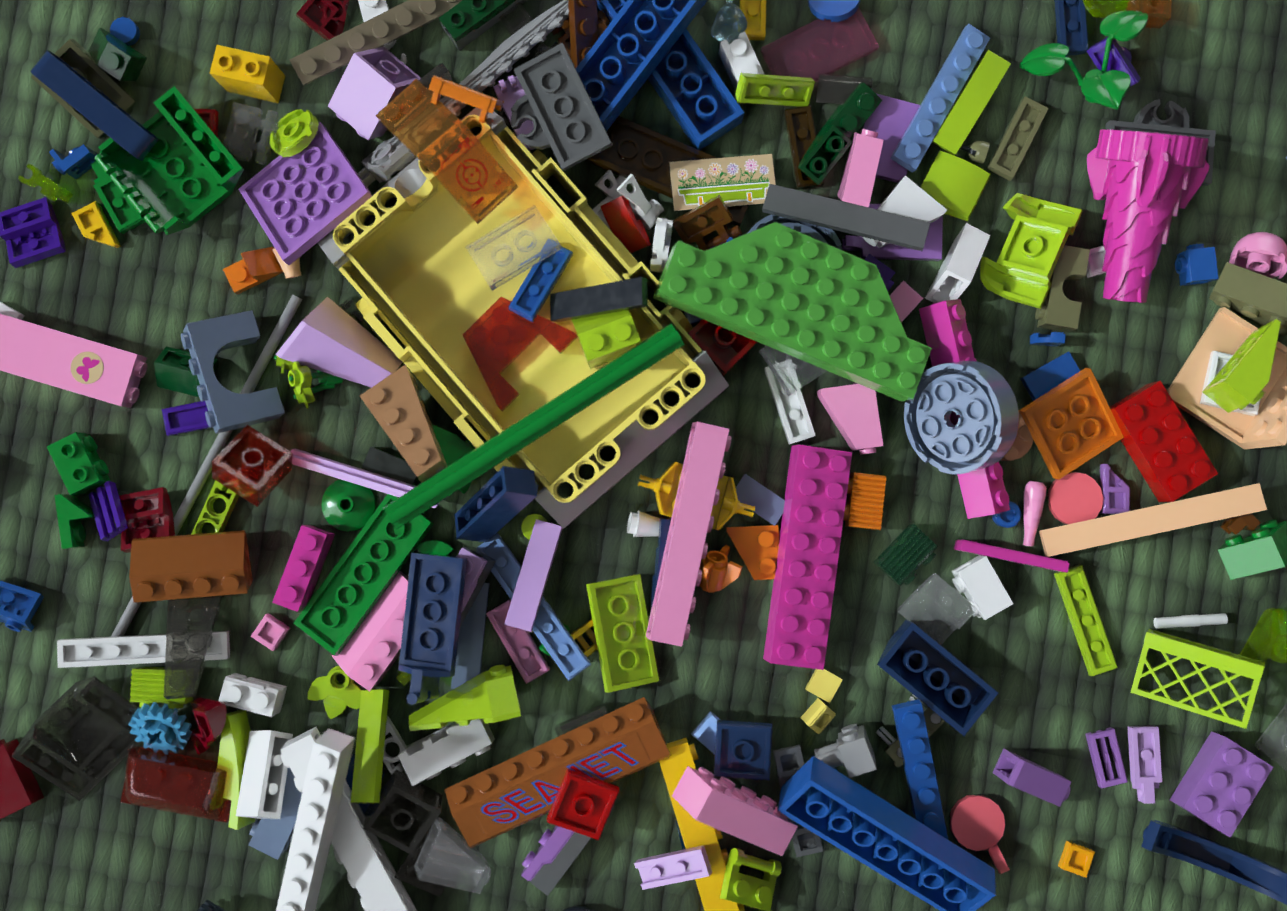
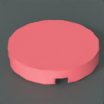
M1069 473L1059 480H1054L1048 489L1049 510L1055 519L1063 524L1068 525L1095 519L1102 509L1103 494L1101 487L1095 479L1087 474Z
M967 795L958 800L951 809L950 830L955 839L964 847L975 851L988 850V848L996 845L1003 836L1005 829L1004 814L999 805L987 796Z

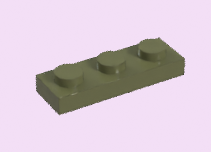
M1025 96L1021 100L987 170L1011 181L1049 108Z

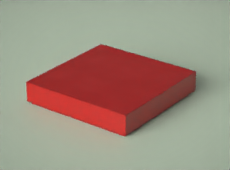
M567 769L547 816V823L599 840L620 791L619 786Z

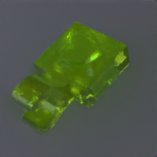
M28 164L26 167L32 170V177L30 179L22 176L18 177L27 186L35 187L39 185L42 187L40 193L54 202L59 198L68 203L73 196L72 193L46 177L40 169L31 164Z

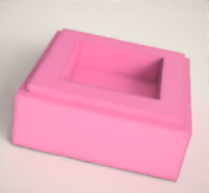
M267 613L251 637L271 651H276L290 630V627Z

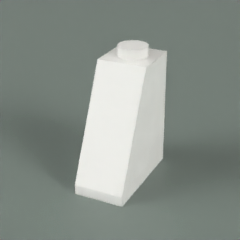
M907 176L902 178L877 209L930 223L939 219L947 211L945 207ZM863 237L868 244L878 246L879 248L889 244Z
M966 223L955 238L925 299L935 304L945 300L958 299L971 283L990 235Z

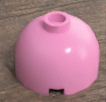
M1268 232L1248 234L1241 238L1233 248L1229 263L1270 278L1279 276V280L1287 272V245L1283 239Z

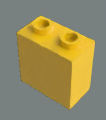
M216 45L210 74L227 92L279 103L285 75L271 57Z

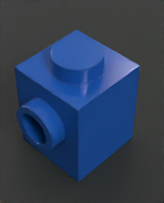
M1194 244L1187 246L1186 251L1177 254L1175 269L1179 274L1180 286L1207 284L1219 279L1215 247L1204 248V244Z

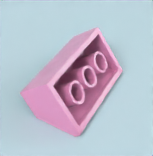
M401 571L393 579L338 656L332 655L346 675L369 692L378 686L400 655L409 578Z

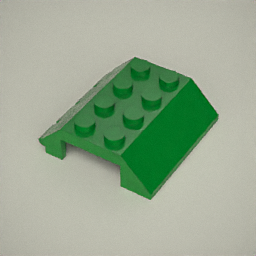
M175 86L153 102L159 109V112L143 124L146 129L159 139L143 161L131 155L111 138L98 147L101 151L95 156V160L106 174L112 173L110 179L123 194L130 193L127 199L140 215L148 213L145 215L144 220L156 234L164 231L166 235L191 227L231 195L244 171Z

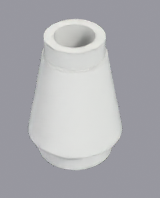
M639 510L637 513L631 512L628 519L627 533L633 534V537L659 536V522L661 519Z

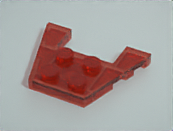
M500 297L463 334V337L498 408L503 412L520 394L501 376V373L539 335H542L560 354L578 336L574 332L540 315H537L534 322H531L510 311L509 305L511 301Z

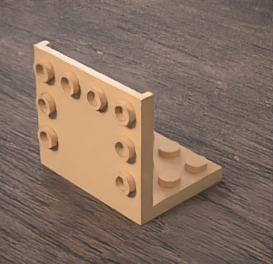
M1222 307L1217 311L1167 392L1176 406L1243 449L1286 445L1287 347L1278 341L1270 379L1263 388L1265 394L1260 400L1258 415L1250 416L1233 411L1228 413L1221 408L1200 404L1211 352L1218 351L1233 355L1249 335L1258 329L1226 307Z

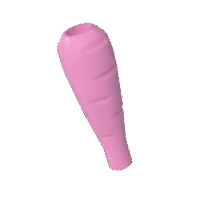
M1029 481L1025 485L1023 506V545L1034 546L1035 535L1046 497V486L1042 482Z

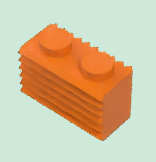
M850 473L847 489L848 499L847 505L845 504L843 519L845 526L881 530L886 476Z

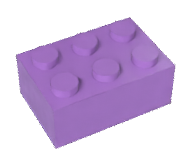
M1211 731L1171 796L1170 801L1215 830L1231 837L1273 767L1229 738Z

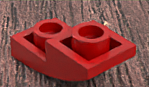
M618 197L600 206L612 233L630 253L651 245L642 220L636 221L629 200L626 197Z

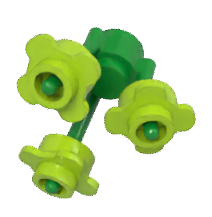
M277 355L274 356L276 366H281V373L284 374V370H290L288 372L289 383L292 387H296L293 389L295 393L293 398L297 399L299 404L304 402L306 408H309V403L315 401L314 393L335 388V384L343 383V378L319 370L311 373L308 366H300L298 361L291 362L281 359ZM318 378L319 383H324L310 388L312 379Z

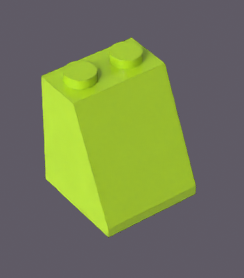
M629 310L572 320L590 369L615 360L641 343Z

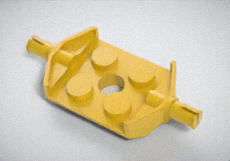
M679 462L671 464L659 478L654 479L640 475L639 479L647 481L649 484L638 481L637 485L653 489L659 513L668 517H672L683 464ZM723 476L722 479L719 478L717 489L720 490L717 505H713L711 516L714 517L712 529L720 530L734 514L739 513L753 517L754 513L746 511L744 508L755 511V506L738 501L732 477Z

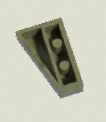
M1226 262L1209 299L1214 301L1216 305L1226 307L1263 326L1277 319L1281 322L1279 334L1285 336L1287 333V284Z

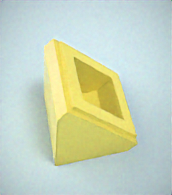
M817 698L800 718L812 730L820 734L836 716V713Z

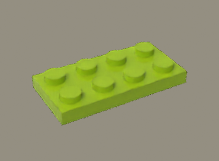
M640 574L586 584L605 692L610 693L658 682L659 677L652 640L646 637L649 621Z

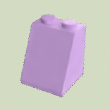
M384 46L356 52L353 54L328 107L336 113L339 119L356 129L358 135L371 140L383 136L424 80Z

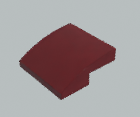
M161 487L119 496L128 526L126 530L121 532V551L130 553L133 539L175 536L172 506L166 488Z

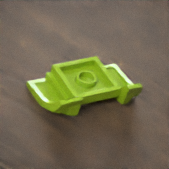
M1016 193L1003 206V209L1015 221L997 262L981 257L980 280L986 289L1003 298L1041 309L1051 287L1049 280L1069 235H1073L1083 211Z

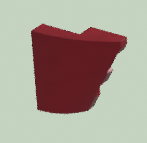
M307 0L296 13V16L328 41L343 33L349 0Z
M198 698L190 702L198 724V728L192 730L191 734L198 755L204 753L221 734L226 722L225 702Z

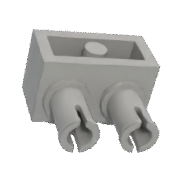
M857 724L845 726L841 729L842 732L838 733L837 743L814 749L815 757L832 768L841 765L846 767L849 778L876 770L875 754L864 725L857 726Z

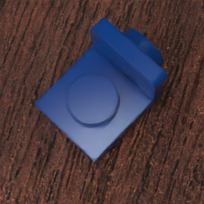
M84 144L72 149L67 157L54 148L49 151L55 159L52 162L54 167L62 175L67 173L75 179H78L92 168L91 163L96 161L95 156L97 155L95 151Z

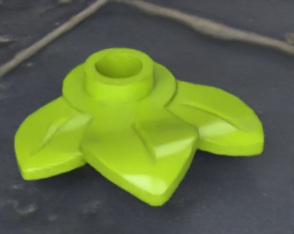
M336 666L328 672L327 676L318 677L313 681L307 698L313 701L323 700L328 717L333 719L340 715L347 706L352 709L360 708L361 689L354 683L353 679L346 675L340 666ZM338 674L345 676L344 683L337 681Z

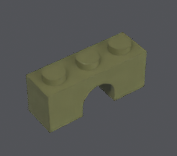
M1064 245L1049 280L1051 287L1042 308L1036 309L1035 318L1038 320V328L1067 333L1078 329L1082 302L1069 300L1064 295L1062 286L1066 279L1078 281L1086 276L1089 249Z

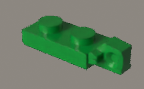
M97 161L91 163L98 177L93 180L95 183L93 186L118 231L124 234L146 222L144 216L140 215L127 199L130 193L123 194L110 179L112 173L106 174Z

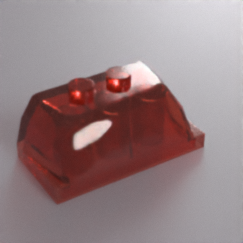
M135 746L128 753L125 782L120 802L227 823L229 822L231 800L223 798L227 771L217 769L218 762L174 753L165 755L163 751L154 753L153 749Z

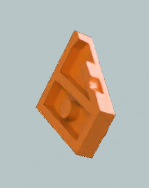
M778 525L726 527V532L753 580L774 579L779 549Z

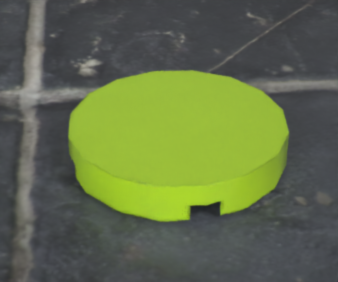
M302 109L294 110L279 120L276 125L278 130L276 133L272 131L269 144L279 156H294L304 150L315 138L319 122L309 110H306V112Z

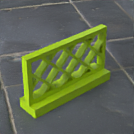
M1148 629L1130 693L1247 729L1265 662ZM1149 648L1161 651L1166 662L1153 668L1147 659ZM1168 654L1174 655L1176 657L1170 659ZM1181 658L1188 659L1195 670L1181 676L1173 662ZM1196 662L1204 664V666L1199 668ZM1146 664L1149 670L1143 672L1144 665ZM1169 665L1177 679L1163 685L1155 671ZM1210 667L1218 668L1225 679L1210 685L1201 671ZM1225 671H1228V672H1231V673H1234V674L1228 677V675H1227V673H1226ZM1150 673L1159 685L1158 688L1152 691L1138 688L1140 679ZM1198 673L1206 688L1192 694L1184 679ZM1239 676L1254 679L1251 689L1242 694L1238 693L1231 681ZM1180 682L1188 696L1180 700L1172 699L1166 688ZM1227 682L1236 696L1221 703L1213 689ZM1162 690L1165 696L1156 693ZM1209 691L1217 705L1209 709L1201 708L1194 697ZM1249 695L1246 705L1242 698ZM1191 700L1194 705L1185 702ZM1239 700L1245 710L1243 719L1230 717L1224 706ZM1220 709L1223 714L1214 711Z

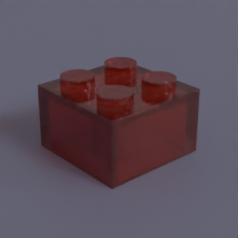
M247 425L213 459L212 478L258 507L292 470L293 453Z

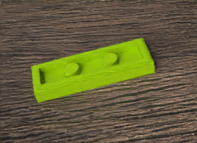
M740 73L734 98L738 103L805 107L809 106L815 81L812 78Z

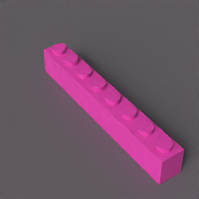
M961 299L945 300L919 309L927 346L932 348L929 354L932 367L959 361L977 362L974 358L971 345L972 337L967 328L966 311ZM952 411L950 421L956 426L960 415ZM999 461L987 468L957 474L968 519L994 515L1010 510L1009 495L1005 490L1002 477L1003 469Z

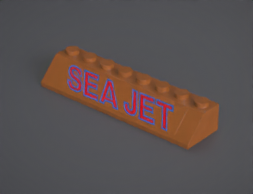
M643 697L444 790L451 814L468 846L473 848L548 813L567 769L611 784L671 756V753L653 709L646 698Z

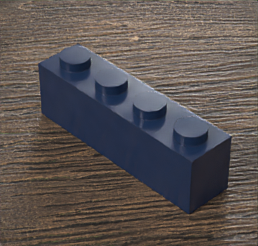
M503 466L455 513L457 539L487 542L537 497L538 485L535 482L534 471Z

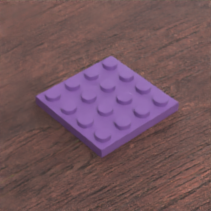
M319 122L315 138L304 150L291 157L278 156L239 188L240 193L281 259L288 265L297 260L373 196L321 122Z

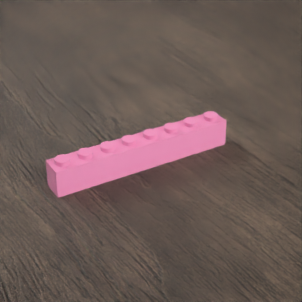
M692 422L646 637L649 640L682 647L683 640L688 639L690 624H687L689 613L694 612L696 597H693L695 586H699L702 577V570H699L701 559H705L708 550V543H705L706 534L711 532L714 522L711 511L713 505H717L720 490L717 489L718 479H722L725 472V463L722 462L724 452H728L731 444V436L728 435L729 429L701 422Z

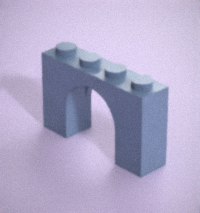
M252 310L187 323L183 333H181L184 349H189L192 358L189 359L190 370L193 375H197L200 385H197L199 398L201 401H205L208 409L205 412L207 424L209 427L214 428L215 434L279 419L285 413L277 387L248 394H238L224 388L214 374L213 361L218 353L226 349L256 343L259 339L260 333Z

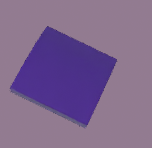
M47 197L0 212V237L6 241L9 263L13 267L18 268L66 251L56 214Z

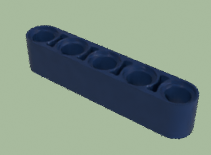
M47 50L30 71L36 78L137 159L143 161L159 141L153 133L53 52Z

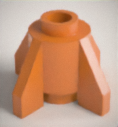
M725 545L720 552L709 551L705 559H701L699 570H702V577L699 586L704 591L709 593L720 591L741 575L743 566L732 561L728 563L730 546Z

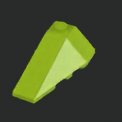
M504 665L493 666L489 671L482 672L410 714V731L443 728L448 722L459 723V726H467L474 719H484V724L520 717L521 712L511 665L506 667Z

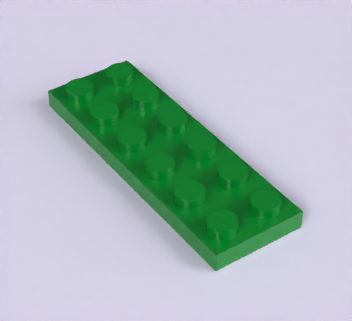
M390 494L386 495L293 623L334 656L340 654L407 562L411 553L415 551L434 524L424 515L420 514L396 529L394 524H391L383 508L399 497Z

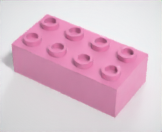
M687 766L672 797L695 820L783 856L798 826L778 811L776 801L765 795L759 798L754 791L745 786H742L741 789L736 788V784L721 776L720 780L714 778L715 775L705 768L700 767L696 770Z

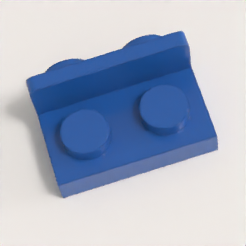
M0 581V622L5 623L7 628L17 632H21L22 629L32 631L34 626L30 621L44 597L40 593Z

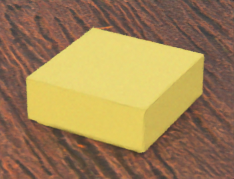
M816 669L805 689L830 703L843 679L826 669Z

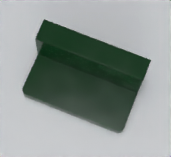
M165 347L154 362L158 387L199 397L197 385H200L197 375H193L190 370L189 359H192L190 352ZM214 358L213 370L215 373L218 369V359Z

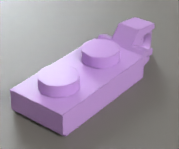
M1127 726L1132 788L1137 789L1138 801H1141L1143 804L1155 803L1154 788H1159V782H1162L1159 728L1157 726Z

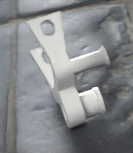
M608 170L595 184L597 188L604 192L606 196L613 198V200L621 196L626 197L629 200L636 220H642L644 227L648 230L654 226L657 221L656 218L664 211L662 205L656 200L651 199L648 202L633 174H630L627 178L619 176L615 179L611 170ZM606 179L610 181L611 185L609 188L604 185ZM627 184H631L633 187L631 193L626 189Z

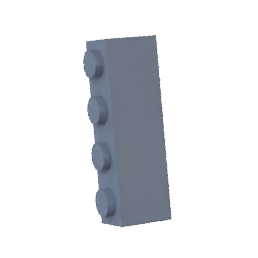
M290 768L287 770L280 819H257L249 835L253 836L249 846L277 860L286 853L292 841L302 792L297 789L294 783L295 776Z

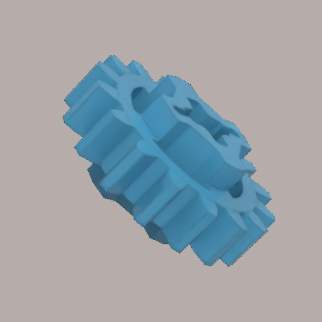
M153 702L151 707L145 703L141 708H137L129 722V726L132 727L130 734L137 735L136 742L143 741L145 749L148 747L153 748L154 753L162 750L165 755H168L170 750L178 753L179 749H184L192 731L189 730L191 723L184 722L186 716H179L177 708L173 710L168 709L167 704L159 707L156 702Z

